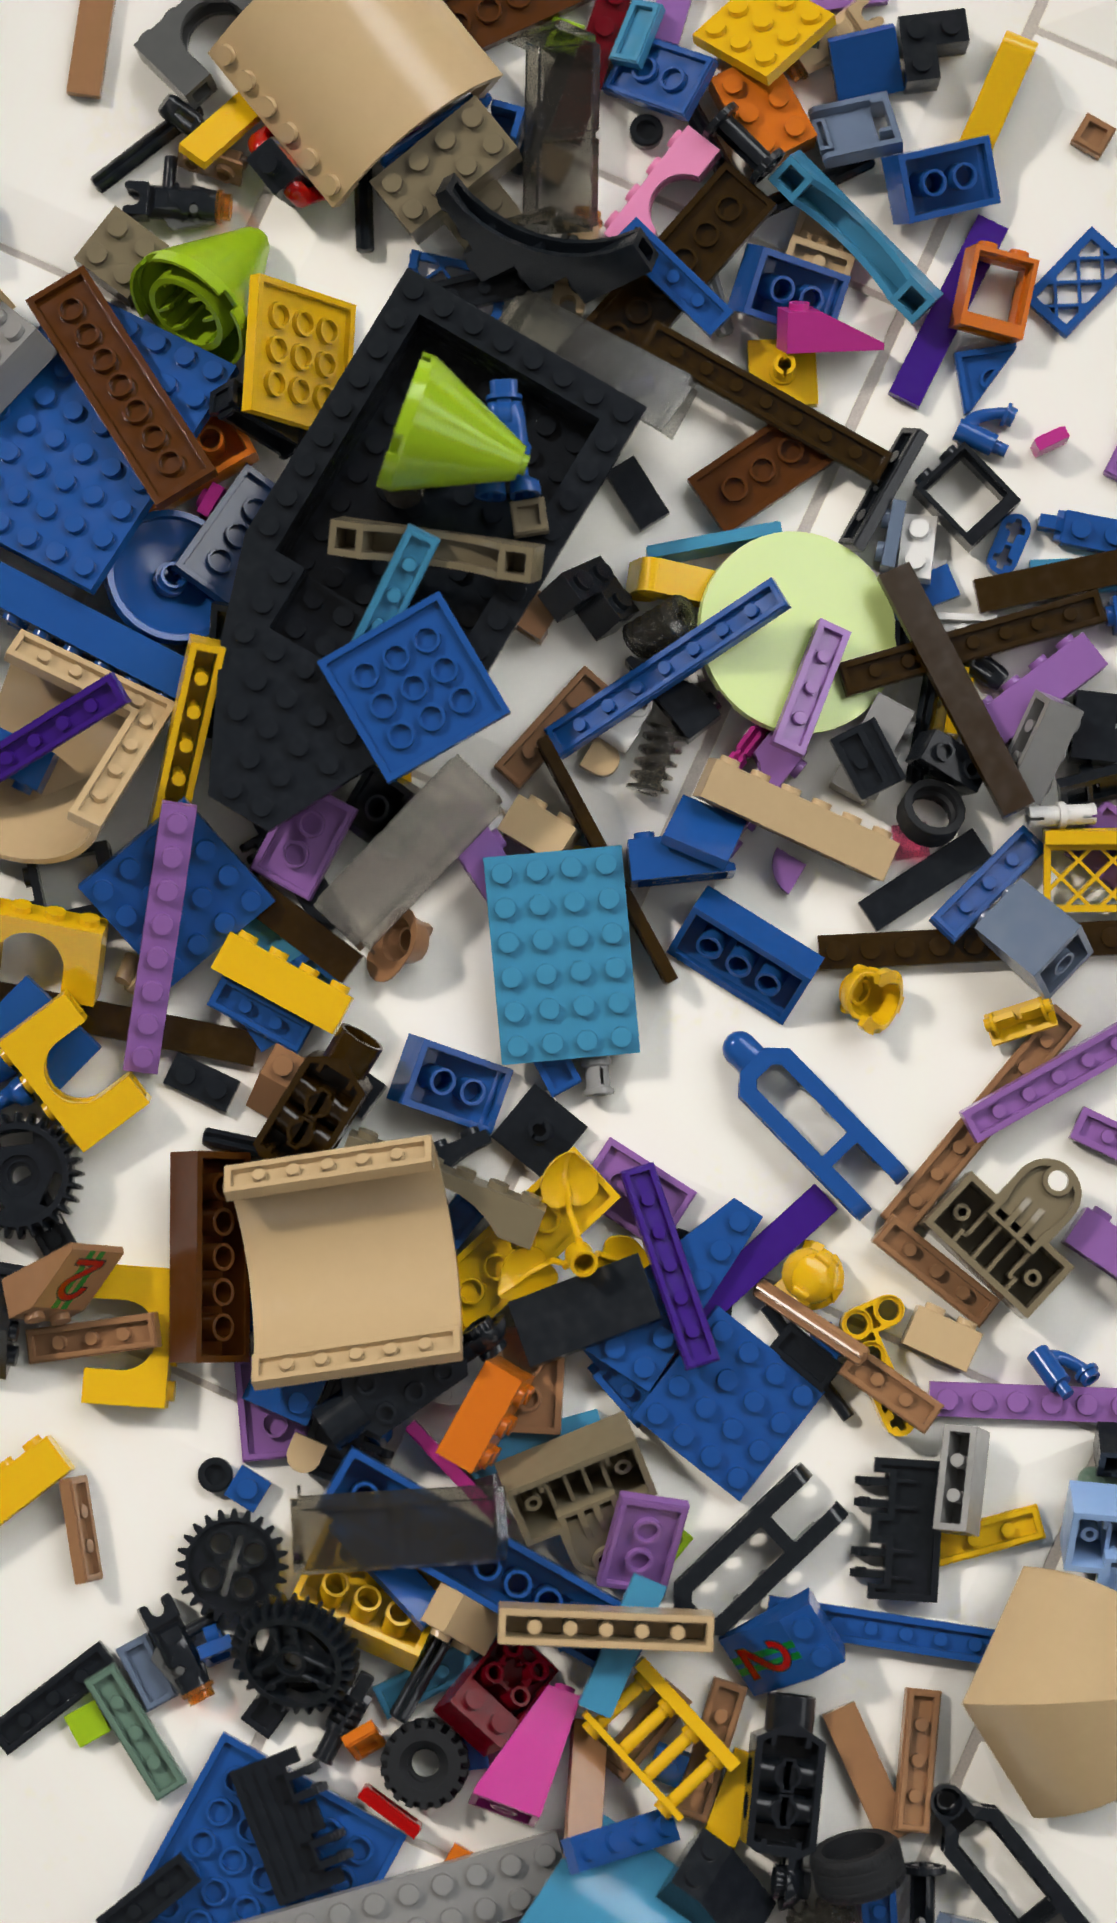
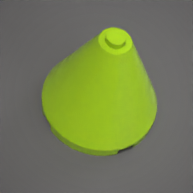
M244 227L147 254L134 267L130 276V292L137 312L141 318L148 314L156 326L228 362L236 364L245 354L250 275L257 273L265 275L270 251L268 238L258 228Z
M423 352L422 359L419 361L395 427L376 487L392 492L513 481L517 474L524 476L531 456L524 454L526 446L437 356Z

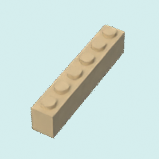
M721 755L720 759H708L692 796L866 877L884 881L900 843L890 839L892 836L891 832L878 826H873L872 830L860 825L862 822L861 818L844 811L842 816L830 811L831 804L813 797L810 802L800 797L802 791L793 786L783 783L780 788L769 783L771 776L752 769L751 773L741 770L739 769L740 762L726 755Z
M499 1601L497 1640L498 1644L713 1652L715 1616L712 1610Z

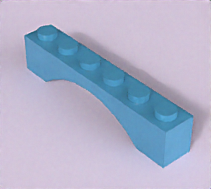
M801 150L790 154L768 178L793 205L817 221L849 250L872 276L888 301L911 324L918 321L944 295Z

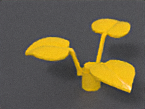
M567 1151L559 1155L548 1165L541 1179L540 1190L543 1200L549 1207L560 1208L566 1205V1212L575 1242L566 1248L565 1260L550 1257L546 1260L543 1250L533 1245L530 1250L522 1246L512 1250L505 1258L501 1267L497 1293L502 1299L515 1300L556 1284L558 1273L552 1264L562 1266L564 1270L571 1268L572 1272L579 1277H588L597 1268L636 1253L639 1254L644 1268L649 1265L644 1249L636 1240L629 1236H611L604 1242L602 1251L596 1250L595 1252H593L588 1243L583 1241L572 1205L583 1206L589 1203L597 1194L599 1182L593 1167L574 1151Z

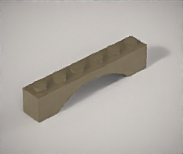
M346 516L330 519L327 554L356 559L390 561L407 525ZM418 527L439 537L441 540L429 566L456 569L496 579L523 583H533L542 578L545 544Z
M360 1127L358 1131L351 1129L344 1148L384 1141L378 1139L379 1134ZM438 1156L445 1188L459 1194L475 1206L489 1222L498 1238L530 1250L546 1211L547 1204L541 1202L542 1198L529 1191H522V1194L509 1190L507 1183L495 1178H490L489 1181L478 1178L474 1170L465 1166L458 1165L455 1169L443 1164L444 1160Z

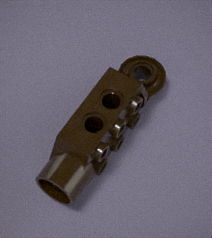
M342 1023L325 1051L315 1050L307 1055L253 1142L258 1155L266 1160L336 1149L373 1090L367 1075L383 1051V1046L361 1029L347 1023Z

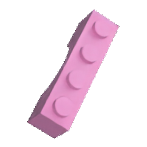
M687 125L683 132L678 129L667 143L669 150L662 159L657 156L647 168L646 173L648 177L641 186L636 183L625 197L627 204L620 213L615 210L604 224L606 228L604 232L605 237L619 235L635 217L653 234L659 237L651 219L652 205L659 192L669 184L677 181L688 180L701 183L721 158L720 149L689 125Z

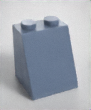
M1022 877L1003 891L1001 899L992 909L984 911L974 927L981 941L1043 999L1051 998L1094 952L1082 926Z

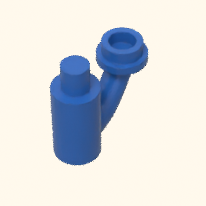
M1009 402L1008 407L974 411L964 419H961L952 440L960 444L965 441L973 450L988 457L991 452L1004 457L1009 445L997 440L998 434L979 425L987 421L1001 420L999 426L1003 427L1005 425L1010 428L1018 408L1013 407V403Z
M1047 1345L1035 1348L1027 1357V1360L1050 1392H1058L1063 1400L1070 1398L1074 1394V1390L1068 1384L1071 1378L1062 1366L1076 1372L1074 1379L1084 1387L1093 1384L1100 1377L1099 1367L1096 1363L1086 1364L1066 1352L1050 1350Z

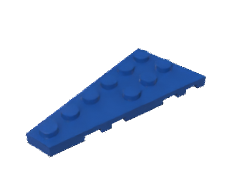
M736 1198L730 1200L680 1240L703 1309L763 1218V1216ZM650 1264L644 1270L663 1320L584 1349L647 1392L651 1390L678 1349Z

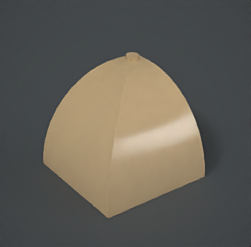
M21 628L5 652L4 661L10 663L0 692V727L14 733L112 671ZM115 673L132 702L52 751L60 758L42 794L33 790L29 796L11 787L14 781L9 778L0 783V859L27 864H52L75 858L85 852L95 841L172 716L174 701Z
M1023 1566L962 1705L1033 1818H1054L1079 1814L1117 1800V1591L1074 1574L1040 1567Z

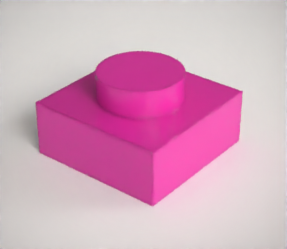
M212 482L209 489L205 488L202 490L196 502L198 507L196 512L200 518L205 521L226 493L224 487Z

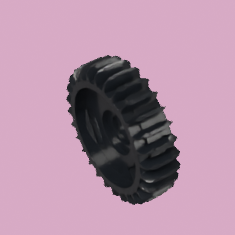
M15 1112L14 1121L11 1120L8 1114L4 1113L1 1115L0 1138L7 1134L32 1131L33 1143L1 1147L0 1143V1202L5 1207L0 1211V1231L4 1228V1238L7 1239L12 1238L14 1230H16L19 1240L26 1238L27 1230H29L31 1237L38 1238L39 1227L44 1232L50 1233L52 1229L49 1222L53 1221L57 1225H62L63 1221L59 1214L61 1212L68 1215L73 1213L67 1206L68 1202H80L72 1193L73 1190L84 1189V1186L75 1183V1178L85 1176V1172L75 1170V1165L83 1162V1158L72 1157L71 1154L79 1147L76 1144H65L68 1133H63L60 1136L57 1135L61 1129L60 1124L54 1123L48 1129L50 1119L45 1116L36 1124L37 1115L30 1112L26 1121H24L22 1112ZM20 1166L27 1167L31 1172V1180L25 1186H18L13 1180V1173ZM56 1172L62 1175V1182L53 1203L46 1207L41 1203Z
M282 1592L277 1596L276 1600L271 1595H268L264 1602L257 1600L252 1608H248L237 1624L231 1641L233 1648L230 1656L235 1659L233 1668L241 1670L238 1680L249 1681L246 1686L247 1691L255 1689L258 1692L257 1699L263 1696L269 1699V1707L273 1703L281 1705L282 1712L287 1707H291L295 1715L299 1713L301 1708H304L308 1715L313 1712L314 1708L322 1713L327 1705L334 1707L338 1700H343L347 1692L352 1688L360 1666L361 1651L356 1649L359 1640L351 1638L353 1634L352 1627H343L345 1617L336 1619L333 1616L335 1608L329 1611L322 1608L323 1600L316 1605L310 1602L309 1595L306 1596L304 1601L299 1600L296 1592L292 1594L290 1599H287ZM267 1628L270 1635L264 1651L258 1650L256 1636L260 1630ZM293 1653L301 1659L302 1663L299 1665L291 1664L286 1660L284 1654Z

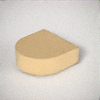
M597 737L593 740L579 767L597 777H608L619 766V753L616 748Z
M295 1432L287 1449V1462L297 1472H311L319 1466L328 1445Z

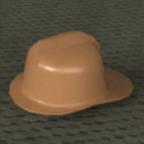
M400 906L395 909L369 948L367 969L370 977L377 982L389 981L399 973L405 964L416 963L423 959L429 947V937L433 932V927L429 923L416 918L413 911L408 907Z

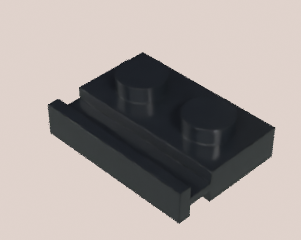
M875 717L829 740L860 802L906 779Z

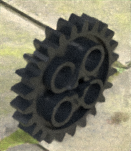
M236 1508L232 1509L230 1518H226L224 1512L218 1510L217 1521H213L210 1516L205 1515L207 1526L204 1528L194 1523L193 1528L197 1533L195 1537L190 1535L183 1536L190 1544L189 1547L178 1548L177 1550L186 1556L185 1560L175 1563V1566L185 1568V1573L176 1577L177 1581H187L188 1586L181 1593L183 1595L194 1594L189 1605L194 1606L201 1602L203 1606L200 1614L203 1616L210 1609L214 1610V1621H218L222 1613H226L228 1623L233 1622L234 1616L239 1613L242 1619L244 1613L248 1608H252L257 1600L264 1602L265 1598L270 1594L278 1596L280 1592L275 1588L276 1584L287 1583L285 1578L279 1576L280 1571L290 1568L289 1565L280 1563V1558L285 1557L288 1551L277 1549V1546L284 1539L282 1537L274 1539L270 1537L275 1529L274 1525L263 1529L261 1527L264 1517L260 1516L253 1523L251 1522V1511L247 1510L241 1519L238 1517ZM218 1534H226L231 1542L229 1550L223 1554L215 1553L211 1546L213 1538ZM242 1535L244 1541L237 1558V1563L242 1565V1569L240 1572H233L228 1593L226 1596H222L221 1590L228 1574V1569L223 1567V1563L225 1560L231 1561L237 1538ZM251 1544H259L264 1550V1557L259 1563L251 1564L245 1558V1550ZM210 1567L217 1569L220 1574V1581L213 1588L205 1587L201 1581L203 1571ZM243 1577L249 1578L254 1586L252 1594L246 1598L239 1597L234 1590L236 1582Z

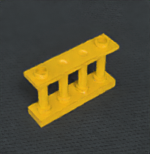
M642 1656L633 1667L637 1671L633 1676L635 1680L622 1691L611 1719L600 1714L594 1718L585 1710L581 1715L586 1721L581 1726L595 1741L602 1737L655 1795L658 1800L653 1805L667 1820L674 1816L680 1822L684 1816L676 1807L716 1769L720 1771L725 1767L729 1772H732L741 1762L649 1661ZM653 1688L661 1697L657 1702L659 1706L617 1744L604 1728L644 1690L648 1692ZM676 1714L685 1723L681 1728L683 1732L646 1768L641 1770L628 1754L668 1716L672 1718ZM701 1741L709 1750L705 1755L707 1759L666 1797L652 1781L692 1742L696 1745Z

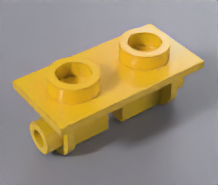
M1041 996L985 1014V1019H983L993 1047L1059 1026L1051 998L1043 999Z

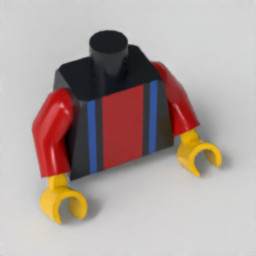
M266 125L250 136L248 148L251 154L246 160L277 198L293 209L296 207H307L326 200Z

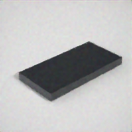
M638 1253L599 1267L588 1277L575 1276L507 1302L531 1369L663 1320Z

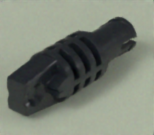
M361 1670L352 1688H350L343 1700H338L337 1704L332 1707L325 1720V1727L327 1729L318 1747L312 1754L314 1758L332 1766L333 1760L343 1744L341 1737L358 1727L373 1699L371 1695L367 1694L374 1681L373 1675Z

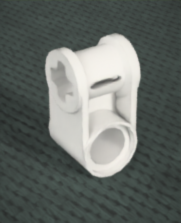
M653 700L645 705V709L640 708L598 736V738L626 754L649 716Z

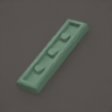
M115 1661L84 1680L86 1687L156 1801L186 1784L187 1779Z

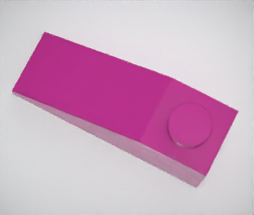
M790 301L789 307H778L776 348L786 354L884 350L885 343L809 306L810 302Z

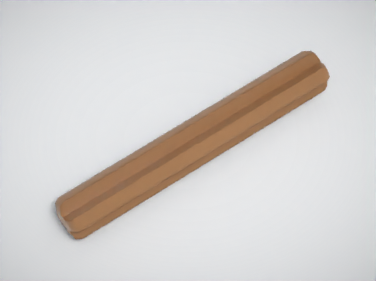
M763 1279L755 1285L753 1290L755 1298L856 1365H861L867 1360L870 1349L767 1280Z

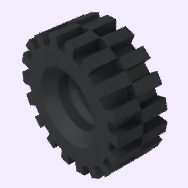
M433 1717L430 1719L416 1718L414 1721L402 1724L386 1742L380 1759L382 1761L380 1772L381 1776L384 1777V1785L387 1791L390 1789L394 1794L392 1797L396 1801L401 1800L406 1803V1807L411 1809L413 1806L419 1807V1810H428V1808L432 1807L437 1809L446 1802L449 1803L453 1800L466 1782L470 1767L468 1749L462 1737L449 1724L439 1722L438 1718ZM428 1749L437 1755L439 1768L432 1776L423 1777L414 1771L412 1758L419 1750Z

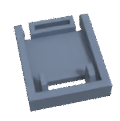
M887 91L811 107L808 110L809 119L818 135L816 142L825 168H834L903 153V140ZM885 116L888 127L879 128L878 138L873 118Z

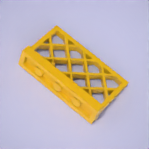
M1042 828L1043 895L1051 901V890L1062 881L1074 893L1065 904H1055L1064 912H1117V904H1107L1112 898L1117 901V887L1111 891L1099 879L1112 864L1117 866V853L1112 857L1106 851L1117 850V828ZM1066 850L1075 860L1059 874L1051 866V851ZM1071 850L1084 851L1077 857ZM1092 850H1100L1109 861L1094 874L1081 860ZM1079 863L1092 877L1076 891L1064 877ZM1051 871L1057 876V878L1052 883ZM1097 881L1109 895L1099 904H1090L1082 894ZM1079 898L1084 904L1072 903Z

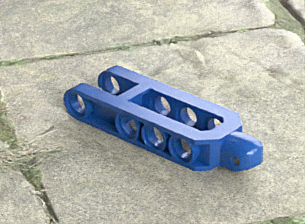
M735 1031L726 1037L723 1042L722 1052L726 1061L739 1073L738 1098L859 1222L872 1208L832 1167L842 1156L856 1145L873 1164L879 1165L890 1176L895 1185H898L909 1174L903 1164L790 1048H763L752 1035L744 1031ZM771 1065L783 1066L797 1081V1085L801 1089L806 1090L822 1107L821 1110L825 1114H829L846 1132L823 1156L757 1090V1079Z

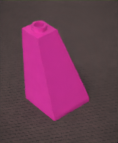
M555 1683V1686L547 1685L475 1786L468 1804L531 1827L536 1825L545 1805L578 1708L577 1702L580 1696L574 1694V1688L562 1683Z

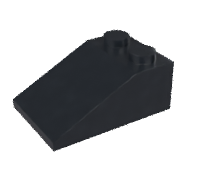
M704 1827L688 1842L656 1895L658 1899L691 1923H766L777 1904L736 1852Z

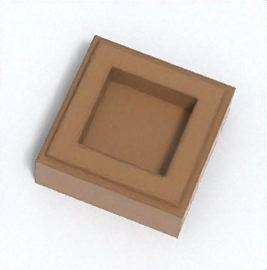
M1087 112L1071 139L1070 145L1099 161L1117 129Z

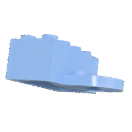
M1069 1480L1059 1537L1064 1571L1095 1573V1582L1117 1591V1484Z

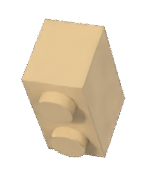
M518 794L497 828L503 836L532 853L572 850L581 837V833L575 828L577 822L562 812L555 816L546 810L548 807L547 803L532 794L528 799Z
M926 1302L925 1307L916 1305L900 1340V1344L962 1372H967L983 1336L982 1333L976 1331L978 1324L961 1316H958L957 1321L944 1316L945 1309L930 1302Z
M440 1583L421 1618V1621L433 1627L430 1632L431 1635L447 1644L452 1638L453 1641L450 1646L468 1656L471 1650L485 1656L498 1629V1614L443 1583Z

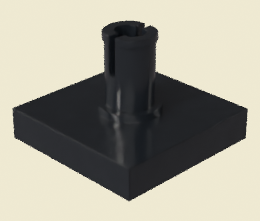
M534 1083L491 1137L541 1177L548 1165L556 1157L572 1148L588 1126Z

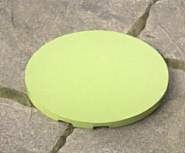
M796 531L772 533L743 545L717 568L710 578L700 602L697 626L772 577L792 607L704 666L716 690H719L733 705L732 708L754 724L770 731L775 730L817 620L823 618L851 632L840 662L897 646L894 612L877 580L878 577L850 549L836 541L813 533ZM837 670L813 734L832 731L857 718L873 704L878 692L881 693L884 687L846 698Z

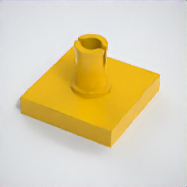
M777 339L747 340L749 373L810 407H818L816 353L786 354L776 348Z

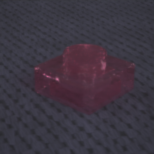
M899 825L891 826L892 840L900 843L894 856L895 861L930 856L929 847L920 846L909 840L900 830Z

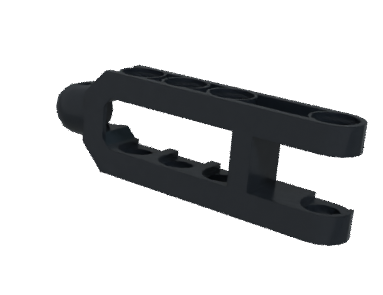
M799 1462L674 1581L673 1608L698 1609L692 1603V1592L757 1529L762 1527L784 1552L766 1570H761L756 1580L741 1594L738 1595L737 1593L730 1605L715 1618L714 1636H724L848 1516V1511L836 1500L822 1517L815 1522L813 1521L792 1540L771 1516L812 1477L813 1474Z
M941 1783L933 1789L930 1798L931 1809L943 1824L940 1849L999 1923H1048L1058 1913L1067 1923H1090L995 1804L970 1802L957 1786L950 1783ZM976 1820L986 1821L1045 1895L1042 1900L1019 1919L958 1844L959 1834Z

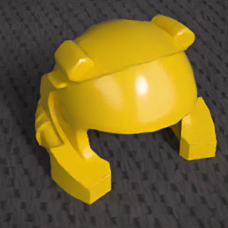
M862 964L853 966V972L844 978L839 989L841 1002L839 1007L841 1012L850 1014L852 1018L859 1020L858 1027L860 1030L871 1035L881 1033L891 1024L896 1014L900 1013L905 998L903 997V979L901 974L896 970L892 971L886 967L879 969L870 966L868 968Z
M804 1240L802 1248L790 1254L784 1262L782 1278L774 1286L812 1311L819 1310L834 1303L843 1291L844 1269L839 1257L825 1249V1245L813 1240Z

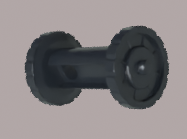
M733 101L714 116L704 129L702 135L709 140L718 134L754 170L749 178V182L755 186L773 172L774 168L784 157L785 152L781 148L771 153L767 151L734 118L739 106Z
M926 1861L905 1862L906 1875H910L909 1923H919L920 1917L925 1920V1923H935V1877L946 1874V1865Z

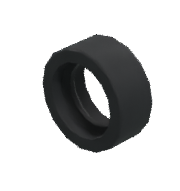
M925 779L917 781L908 788L897 806L896 819L900 830L909 840L929 848L941 847L950 842L965 820L966 808L962 797L953 787L943 781ZM920 799L935 802L947 813L948 825L939 828L929 826L915 814L912 804L915 800Z

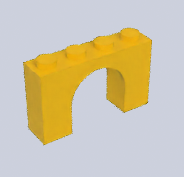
M0 898V969L3 941L6 938L17 933L40 935L49 940L58 949L62 957L63 976L61 992L67 988L79 1005L94 1007L101 992L109 921L94 913L80 914L66 911L60 906L45 907L32 904L25 899L10 900Z
M66 988L0 1038V1056L9 1067L15 1065L22 1074L19 1079L25 1089L30 1094L36 1092L44 1102L41 1104V1108L51 1121L57 1119L65 1129L62 1134L68 1133L66 1141L70 1145L76 1144L84 1153L147 1106L151 1101V1096L132 1071H128L106 1089L90 1097L70 1096L55 1086L47 1069L48 1053L59 1040L85 1022L88 1017Z
M116 1264L93 1297L132 1301L141 1305L149 1313L158 1312L162 1347H155L151 1355L142 1364L132 1369L85 1367L81 1403L166 1409L169 1406V1402L175 1401L176 1381H171L172 1367H177L178 1363H169L170 1268Z

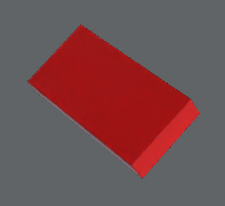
M365 1783L357 1798L415 1839L422 1828V1822L370 1783Z

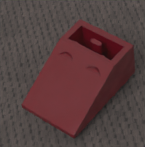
M496 1636L486 1655L479 1654L450 1686L433 1711L485 1757L503 1748L559 1670L532 1645L498 1644Z

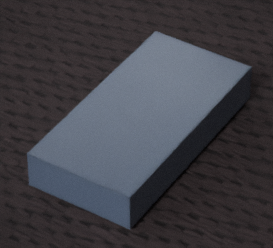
M148 1632L115 1649L147 1712L179 1695L151 1661L155 1646Z

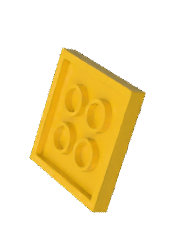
M730 0L695 31L692 36L694 44L769 86L836 25L835 14L810 0Z

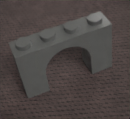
M183 0L176 7L170 8L164 14L163 19L153 28L144 31L134 44V47L141 60L179 98L194 109H197L218 88L211 74L189 53V41L193 32L202 22L211 17L219 15L237 17L253 0Z

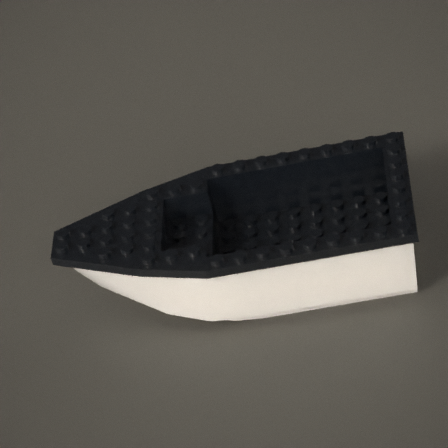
M407 267L245 532L220 646L226 647L222 669L218 670L208 796L270 833L377 765L319 668L317 661L351 642L390 561L328 555L330 519L346 516L403 525L410 523L417 527L545 544L542 578L539 581L523 583L502 580L472 572L428 565L408 606L410 608L440 591L477 656L489 673L645 415L647 407ZM423 352L437 356L486 406V396L490 394V380L517 379L518 393L522 394L521 403L526 419L528 442L532 446L531 457L527 465L530 477L537 479L540 483L541 495L539 497L544 496L549 534L515 539L509 504L512 501L510 499V481H505L506 500L502 502L476 499L474 493L476 484L392 492L376 487L395 427L419 361L422 359Z

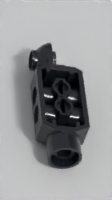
M485 1315L463 1330V1361L338 1379L340 1390L311 1411L338 1450L344 1448L366 1431L382 1437L467 1377V1364L473 1359L479 1357L482 1362H485L504 1350L508 1345L504 1339L506 1333L505 1316L498 1315L491 1319L489 1315Z
M767 1692L764 1727L750 1732L740 1840L757 1853L780 1857V1864H774L770 1884L771 1897L777 1898V1907L780 1912L794 1907L800 1900H808L810 1895L811 1870L810 1868L803 1867L804 1857L816 1852L827 1743L813 1735L816 1697L792 1693Z

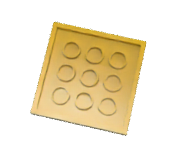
M261 273L250 275L242 411L308 430L353 357L356 305Z

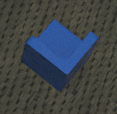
M493 99L491 115L518 147L525 123V107Z

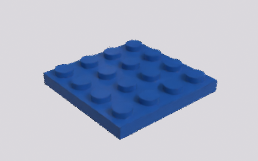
M440 591L317 661L319 668L388 785L511 714L507 704Z
M185 796L178 801L191 804ZM198 811L196 813L171 987L220 948L230 931L237 934L275 902L272 894ZM159 818L78 884L81 892L138 955L141 946Z
M716 1305L706 1319L720 1360L685 1371L680 1353H678L630 1415L740 1502L820 1400L825 1391L821 1393L784 1362L780 1355Z

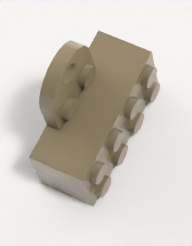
M476 95L369 181L376 194L417 245L422 243L442 225H445L461 246L466 249L468 241L459 235L456 224L448 213L440 208L435 196L443 178L453 173L458 176L474 196L492 211L512 223L525 228L520 209L498 182L501 177L523 160L516 144Z
M1050 1158L1037 1159L1024 1165L997 1194L970 1171L959 1179L922 1219L919 1225L1020 1319H1028L1075 1268L1049 1242L1076 1214L1082 1198L1081 1185L1077 1175L1068 1165ZM1053 1171H1061L1067 1178V1185L1061 1191L1053 1190L1048 1184V1177Z
M624 1411L494 1463L505 1496L526 1546L530 1547L560 1534L573 1566L582 1574L591 1577H597L601 1563L599 1558L604 1552L620 1490L657 1495L654 1483Z

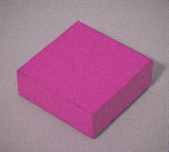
M1060 426L1035 438L1030 449L1035 458L1040 457L1065 445L1070 435L1065 426Z

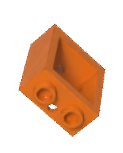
M981 240L965 248L949 328L1007 344L1023 340L1040 260L1029 258V253L1023 250L1010 249L1009 252L998 249V244L990 241ZM978 261L1018 271L1008 322L968 311Z

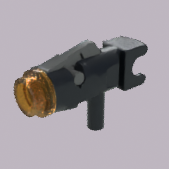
M166 155L164 157L162 186L150 185L147 181L128 180L125 182L128 194L131 197H138L140 199L134 205H124L122 211L137 222H150V219L165 220L170 230L175 231L222 224L223 221H231L232 194L225 193L224 190H212L197 185H191L190 188L180 187L179 183L176 182L178 157Z
M166 1593L161 1597V1603L164 1607L161 1616H153L146 1606L138 1608L137 1613L156 1646L151 1656V1661L176 1691L181 1694L182 1699H187L191 1707L215 1694L212 1687L215 1683L212 1679L210 1680L205 1663L200 1660L193 1641L197 1639L196 1635L203 1632L202 1628L214 1623L217 1625L219 1620L214 1621V1611H211L184 1625L170 1593Z

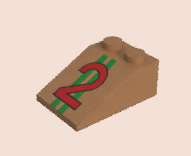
M71 1242L1 1279L9 1319L24 1320L25 1324L48 1321L52 1326L69 1323L72 1316L84 1311L123 1256V1247Z

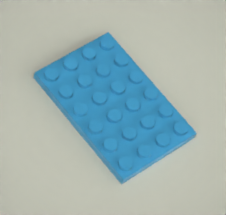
M622 845L484 857L502 1065L640 1053Z

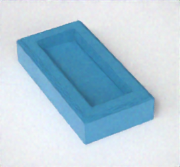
M644 0L631 1L609 56L612 64L642 70L666 11L662 4Z

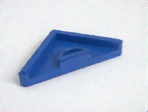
M1016 343L954 352L953 359L963 416L969 415L1017 348Z

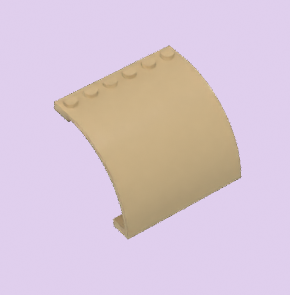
M253 0L236 17L208 52L209 56L332 208L341 206L359 185L358 182L389 150L424 121L469 92L473 96L476 95L478 99L484 98L503 76L501 71L443 0Z
M431 1134L224 1166L223 1193L227 1202L234 1201L250 1282L254 1328L251 1383L255 1391L463 1361L462 1308L456 1249L443 1176Z

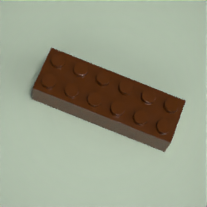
M220 1151L170 1152L169 1363L250 1362V1282L235 1204L234 1201H226L223 1186L224 1166L251 1162V1153Z

